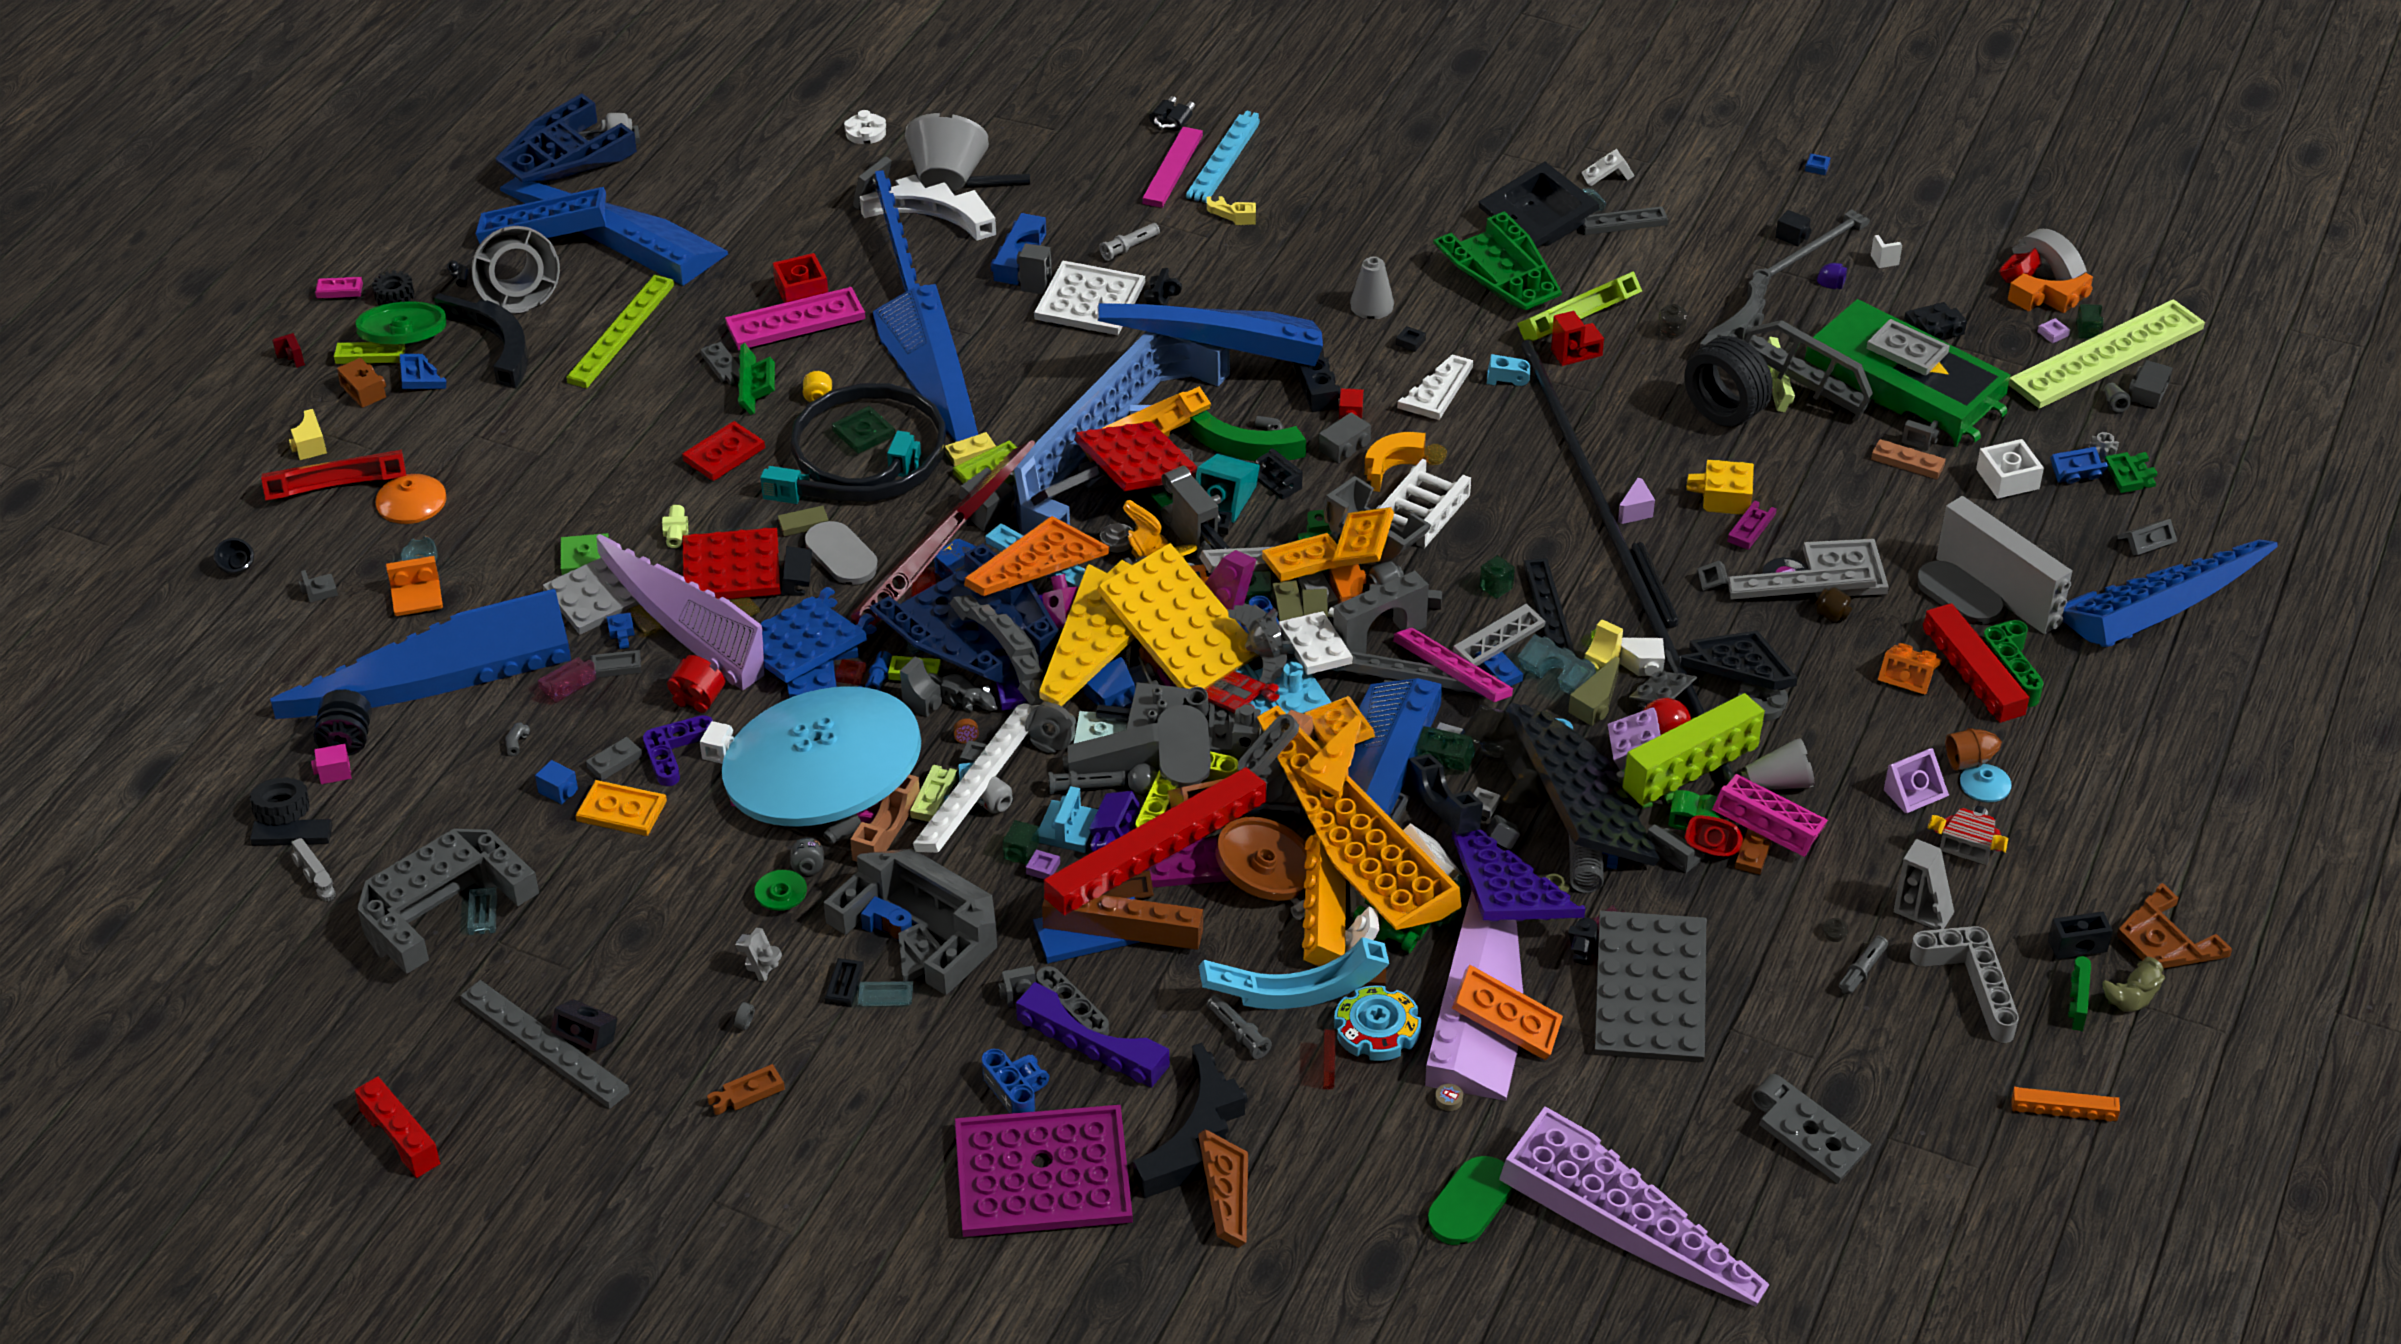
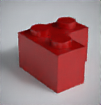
M1574 310L1554 315L1551 351L1562 366L1603 356L1604 337L1593 323L1584 325Z

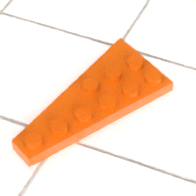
M1051 516L965 577L964 586L982 596H986L1108 555L1109 546Z

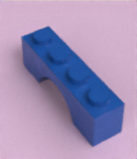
M1021 213L1018 220L1014 221L1011 232L1006 235L1005 243L999 247L996 259H993L991 262L994 281L1019 285L1018 272L1020 265L1017 264L1018 252L1022 251L1025 243L1041 245L1046 236V217Z

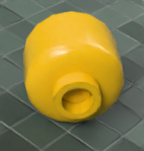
M810 372L803 380V396L809 402L832 390V379L825 372Z

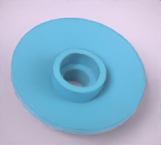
M1983 764L1981 767L1966 768L1961 774L1960 786L1969 797L1977 801L1997 802L2007 797L2010 793L2011 780L2000 768Z

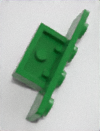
M743 343L740 345L739 354L740 368L738 371L740 380L738 383V402L742 409H746L750 415L755 414V400L775 391V362L771 357H768L756 363V356Z

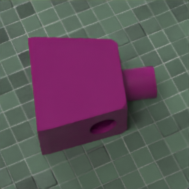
M1065 574L1051 577L1054 591L1043 593L1042 596L1043 604L1058 630H1063L1079 586L1068 588Z

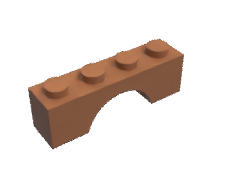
M909 774L898 788L882 799L881 806L874 820L870 824L861 822L850 839L853 861L857 862L859 854L887 851L910 815V810L920 792L919 777Z

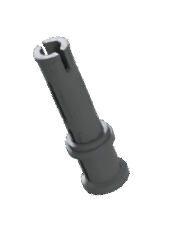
M1074 770L1064 774L1048 772L1050 795H1053L1054 792L1068 791L1070 786L1088 789L1125 787L1126 784L1124 770L1077 774Z
M1216 994L1208 1000L1207 1007L1236 1034L1237 1042L1240 1045H1245L1250 1050V1054L1254 1059L1262 1058L1269 1052L1272 1046L1271 1040L1268 1037H1263L1254 1024L1247 1023L1220 995Z

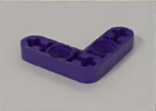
M705 715L656 727L644 733V747L659 784L668 787L679 782V767L672 749L699 742L711 721H713L711 717ZM681 731L685 733L680 737L673 736L676 732ZM653 740H656L659 743V745L655 746ZM658 755L668 756L666 759L663 760L655 759ZM668 768L670 775H667L664 769Z

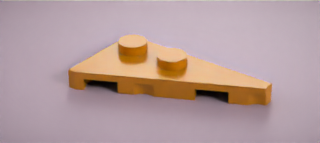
M1356 715L1300 770L1302 778L1339 799L1343 795V785L1348 777V768L1351 766L1355 752V742L1360 734L1361 717Z

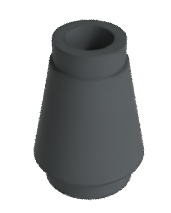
M2108 383L2104 387V392L2109 408L2116 412H2123L2128 409L2130 405L2129 394L2115 383Z
M857 814L833 821L823 833V836L833 845L835 842L854 833L861 824V820Z

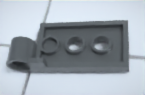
M1770 1074L1752 1092V1100L1755 1105L1762 1111L1767 1112L1759 1125L1837 1184L1862 1159L1872 1145L1779 1075ZM1803 1127H1812L1816 1134L1806 1133ZM1832 1143L1836 1145L1839 1151L1829 1150L1826 1144Z

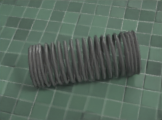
M1569 835L1570 884L1572 888L1582 893L1595 892L1602 887L1604 882L1603 852L1597 850L1592 852L1593 849L1575 845ZM1577 874H1581V875H1593V874H1596V875H1595V876H1591V877H1582V876L1577 875ZM1577 877H1580V878H1583V879H1590V878H1595V879H1593V880H1581V879H1579V878H1577ZM1576 880H1579V881H1581V882H1593V881H1596V882H1595V883H1590V884H1584V883H1580V882H1578V881H1576ZM1576 883H1578V884H1580V885H1585V886H1590V885H1595V886L1582 887V886L1577 885Z

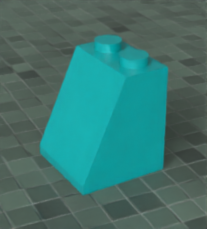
M1216 454L1197 467L1195 480L1210 497L1214 495L1221 497V503L1217 504L1218 511L1232 512V522L1234 523L1256 488L1260 465Z

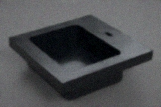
M1545 161L1478 201L1479 208L1490 217L1505 211L1531 237L1536 248L1540 245L1549 246L1582 226L1585 223L1586 217L1599 210V203Z

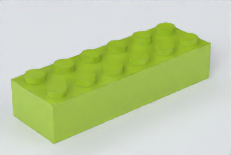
M1744 693L1628 751L1622 788L1643 806L1651 801H1656L1660 796L1670 791L1677 790L1680 786L1690 781H1695L1701 775L1714 771L1729 761H1734L1740 755L1755 750L1759 745L1765 710Z

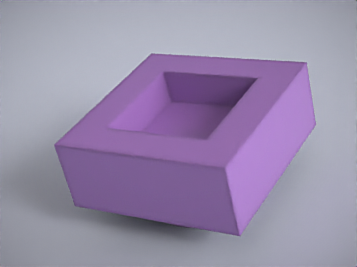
M1036 850L1026 866V874L1046 879L1056 872L1060 865V856Z

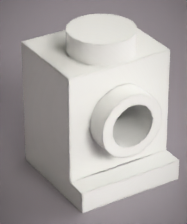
M711 721L700 740L702 759L723 763L726 751L729 749L731 742L734 741L732 736L733 729L730 725Z

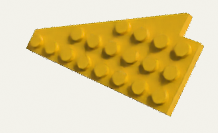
M1121 560L1108 573L1090 564L1087 566L1039 690L1040 699L1063 706L1136 638L1097 592L1100 584L1132 566L1131 564Z

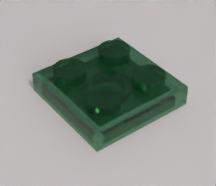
M871 406L832 423V431L857 454L894 437L896 434L895 428Z

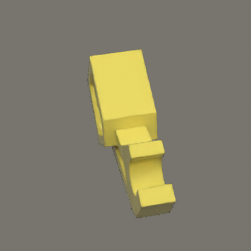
M1211 196L1207 197V211L1231 220L1235 225L1256 224V203L1235 202L1229 205L1223 196H1219V200L1216 202L1211 200Z

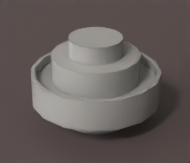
M1110 524L1101 530L1100 542L1109 546L1110 552H1125L1131 548L1128 540V531H1133V529L1125 524Z

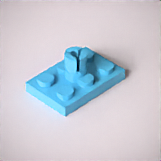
M1296 657L1286 661L1281 677L1277 678L1274 684L1279 686V690L1275 694L1280 696L1275 703L1286 714L1290 710L1303 714L1331 703L1313 675L1305 673L1303 666ZM1263 668L1255 670L1259 680L1262 676Z

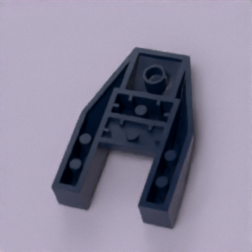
M580 94L533 120L495 160L521 182L555 180L620 162L637 152L635 133L620 123L587 141L578 133L597 123L596 107L592 100L584 94Z

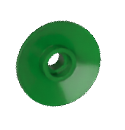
M790 870L769 872L762 876L755 886V897L758 903L767 909L777 911L797 906L803 901L807 893V885L804 878Z

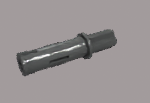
M1875 936L1855 964H1851L1848 967V973L1839 983L1843 994H1852L1860 982H1864L1867 979V973L1888 946V941L1884 937Z

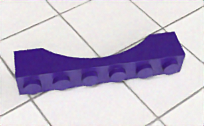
M1036 982L1016 1002L1017 1020L1023 1025L1030 1026L1042 1032L1045 1036L1054 1038L1064 1043L1067 1047L1086 1054L1090 1059L1097 1060L1109 1066L1112 1070L1131 1077L1138 1083H1143L1152 1088L1170 1067L1168 1048L1148 1038H1116L1090 1030L1068 1014L1056 992Z

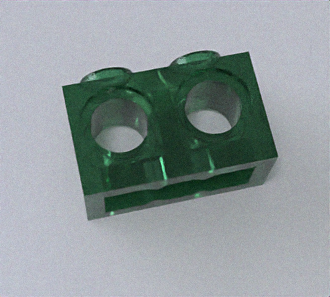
M1423 726L1416 746L1418 756L1431 754L1443 767L1468 772L1475 753L1471 736Z

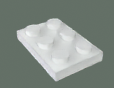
M1323 611L1278 622L1285 641L1292 642L1295 651L1294 655L1303 666L1307 675L1352 664L1353 656Z

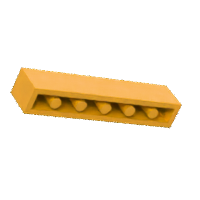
M1315 833L1313 836H1309L1305 844V849L1307 850L1304 865L1306 869V879L1304 882L1306 893L1303 903L1305 908L1303 928L1305 929L1302 947L1304 948V960L1320 967L1345 954L1346 878L1333 866L1317 833Z

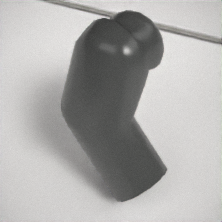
M518 722L505 737L508 755L516 756L519 754L518 740L520 737L526 738L527 734L530 733L528 725Z

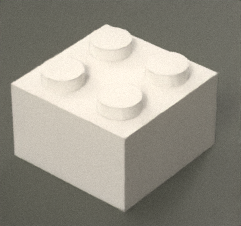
M2023 439L1980 448L1976 470L1998 499L2040 489L2044 467Z

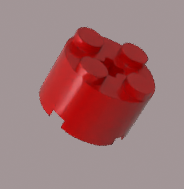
M695 655L687 656L686 659L680 662L667 682L668 688L673 695V702L681 707L687 704L693 706L700 713H706L725 685V678L718 668L714 671L709 667L711 662Z

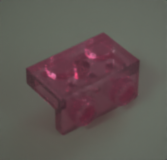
M577 657L539 679V688L555 702H558L596 680L594 663L591 660L583 662Z

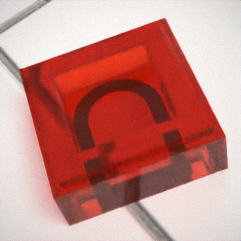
M842 659L835 675L836 682L860 685L866 671V663Z

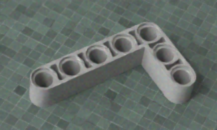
M1978 926L1917 932L1912 941L1911 961L1918 966L1965 963L1991 1037L2000 1043L2012 1041L2019 1017L1988 932Z

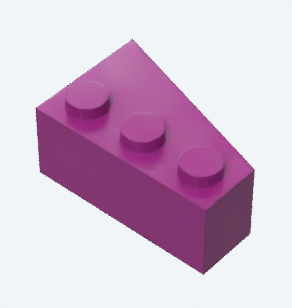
M1234 550L1223 557L1205 582L1206 586L1226 609L1234 610V605H1244L1257 560L1238 550Z

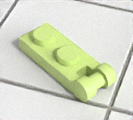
M933 765L910 810L911 818L929 822L945 802V796L949 795L953 785L957 783L959 771L952 768L945 770L942 769V766Z

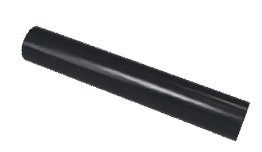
M1030 174L970 176L967 180V187L1030 184Z

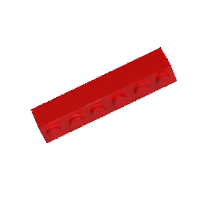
M1950 603L1927 610L1923 623L1925 633L1932 638L1937 648L1949 659L1950 664L1957 669L1962 679L1970 685L1975 695L1986 705L1990 714L1994 715L1999 723L2026 715L2029 696L1956 607Z

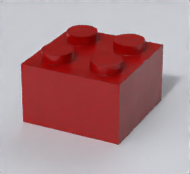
M815 253L772 263L774 282L784 303L828 293L827 277Z

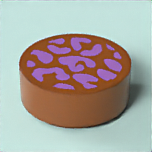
M961 719L953 727L954 737L960 743L966 744L968 740L975 741L978 738V725L972 719Z

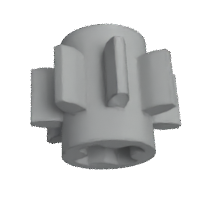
M2102 432L2097 437L2092 436L2089 448L2096 447L2100 461H2105V456L2116 454L2119 442L2114 441L2112 434Z

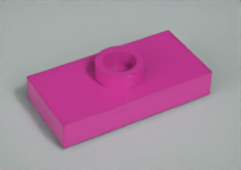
M362 277L318 279L315 291L316 298L361 297Z

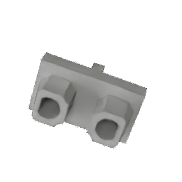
M755 928L751 935L742 934L736 942L738 951L745 952L747 955L745 959L747 970L755 972L759 981H766L768 973L779 964L778 961L782 957L780 949L776 946H770L762 928Z

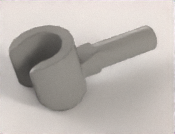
M1297 897L1290 899L1294 904L1291 907L1292 915L1296 920L1303 919L1305 917L1304 900L1300 901Z

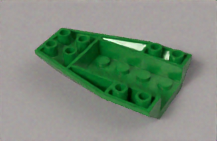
M1505 211L1487 218L1486 232L1460 242L1452 233L1433 240V243L1460 270L1494 295L1517 308L1527 310L1562 295L1559 285L1531 237Z

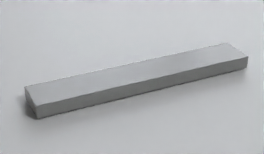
M1873 565L1731 576L1728 577V586L1731 599L1823 592L1825 588L1829 590L1831 587H1836L1839 590L1876 587V578Z

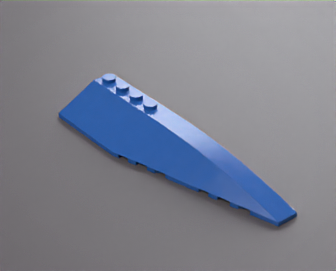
M516 177L500 187L502 192L525 204L572 194L532 181L521 182ZM606 202V226L579 231L669 279H673L674 282L682 286L728 255L727 250L666 219Z
M551 589L457 613L450 616V621L441 625L437 622L429 626L430 630L419 635L413 633L406 636L407 639L399 644L393 642L356 659L357 663L351 666H340L335 669V673L324 678L322 675L312 679L313 681L307 686L302 687L299 685L270 698L275 719L316 716L321 698L326 693L334 690L347 689L358 692L366 697L371 704V708L451 692L571 661L569 644L556 590Z

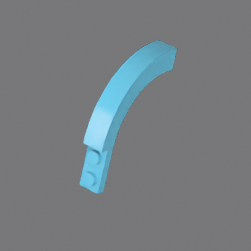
M1362 937L1350 950L1339 958L1320 967L1303 972L1280 975L1260 974L1203 960L1199 965L1202 987L1242 997L1244 1006L1264 1009H1288L1312 1006L1346 995L1375 978L1389 965L1385 943Z

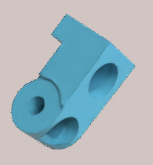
M1491 354L1487 370V384L1496 385L1497 381H1503L1523 386L1529 382L1530 364L1526 360Z

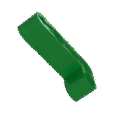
M2012 620L1986 628L1983 635L1984 643L2029 696L2027 707L2038 705L2044 682L2021 652L2025 645L2028 631L2027 625L2024 622Z

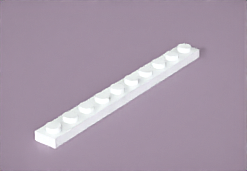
M1021 704L1015 708L914 841L915 852H939L985 791L989 780L997 775L1027 735L1029 730L1026 732V719L1029 713L1039 705Z

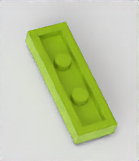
M372 342L337 343L334 354L335 364H347L358 358H362L368 364L400 363V354L405 353V344H377Z

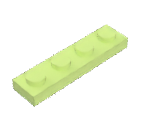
M1769 337L1767 342L1780 348L1778 338ZM1768 366L1772 376V395L1776 410L1786 412L1789 404L1793 403L1795 396L1791 387L1790 377L1785 375L1780 380L1777 378L1780 372Z

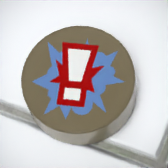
M1443 1084L1436 1090L1435 1102L1442 1110H1457L1463 1103V1091L1455 1084Z

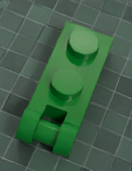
M2080 956L2075 960V970H2073L2071 975L2070 998H2074V1002H2070L2068 1018H2073L2072 1030L2083 1031L2088 1012L2091 961L2087 957Z

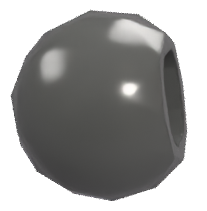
M1137 764L1128 774L1130 789L1139 795L1149 794L1158 772L1149 764Z

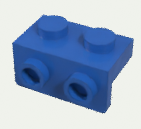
M2096 447L2057 453L2050 457L2058 483L2067 482L2071 484L2084 478L2094 480L2100 478L2108 468L2107 462L2101 463Z

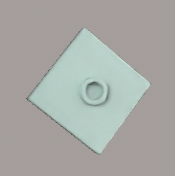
M1079 711L1074 744L1125 731L1128 723L1097 719L1096 712Z

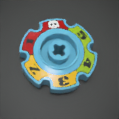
M1385 986L1358 988L1354 992V997H1344L1335 1010L1334 1028L1337 1029V1039L1348 1052L1355 1056L1367 1054L1369 1059L1374 1061L1397 1058L1401 1056V1049H1412L1419 1038L1421 1018L1417 1017L1418 1007L1416 1003L1399 990L1394 992L1386 991Z

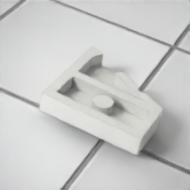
M1368 907L1361 915L1357 916L1349 929L1345 930V953L1362 937L1371 940L1375 939L1379 931L1378 911L1376 909Z

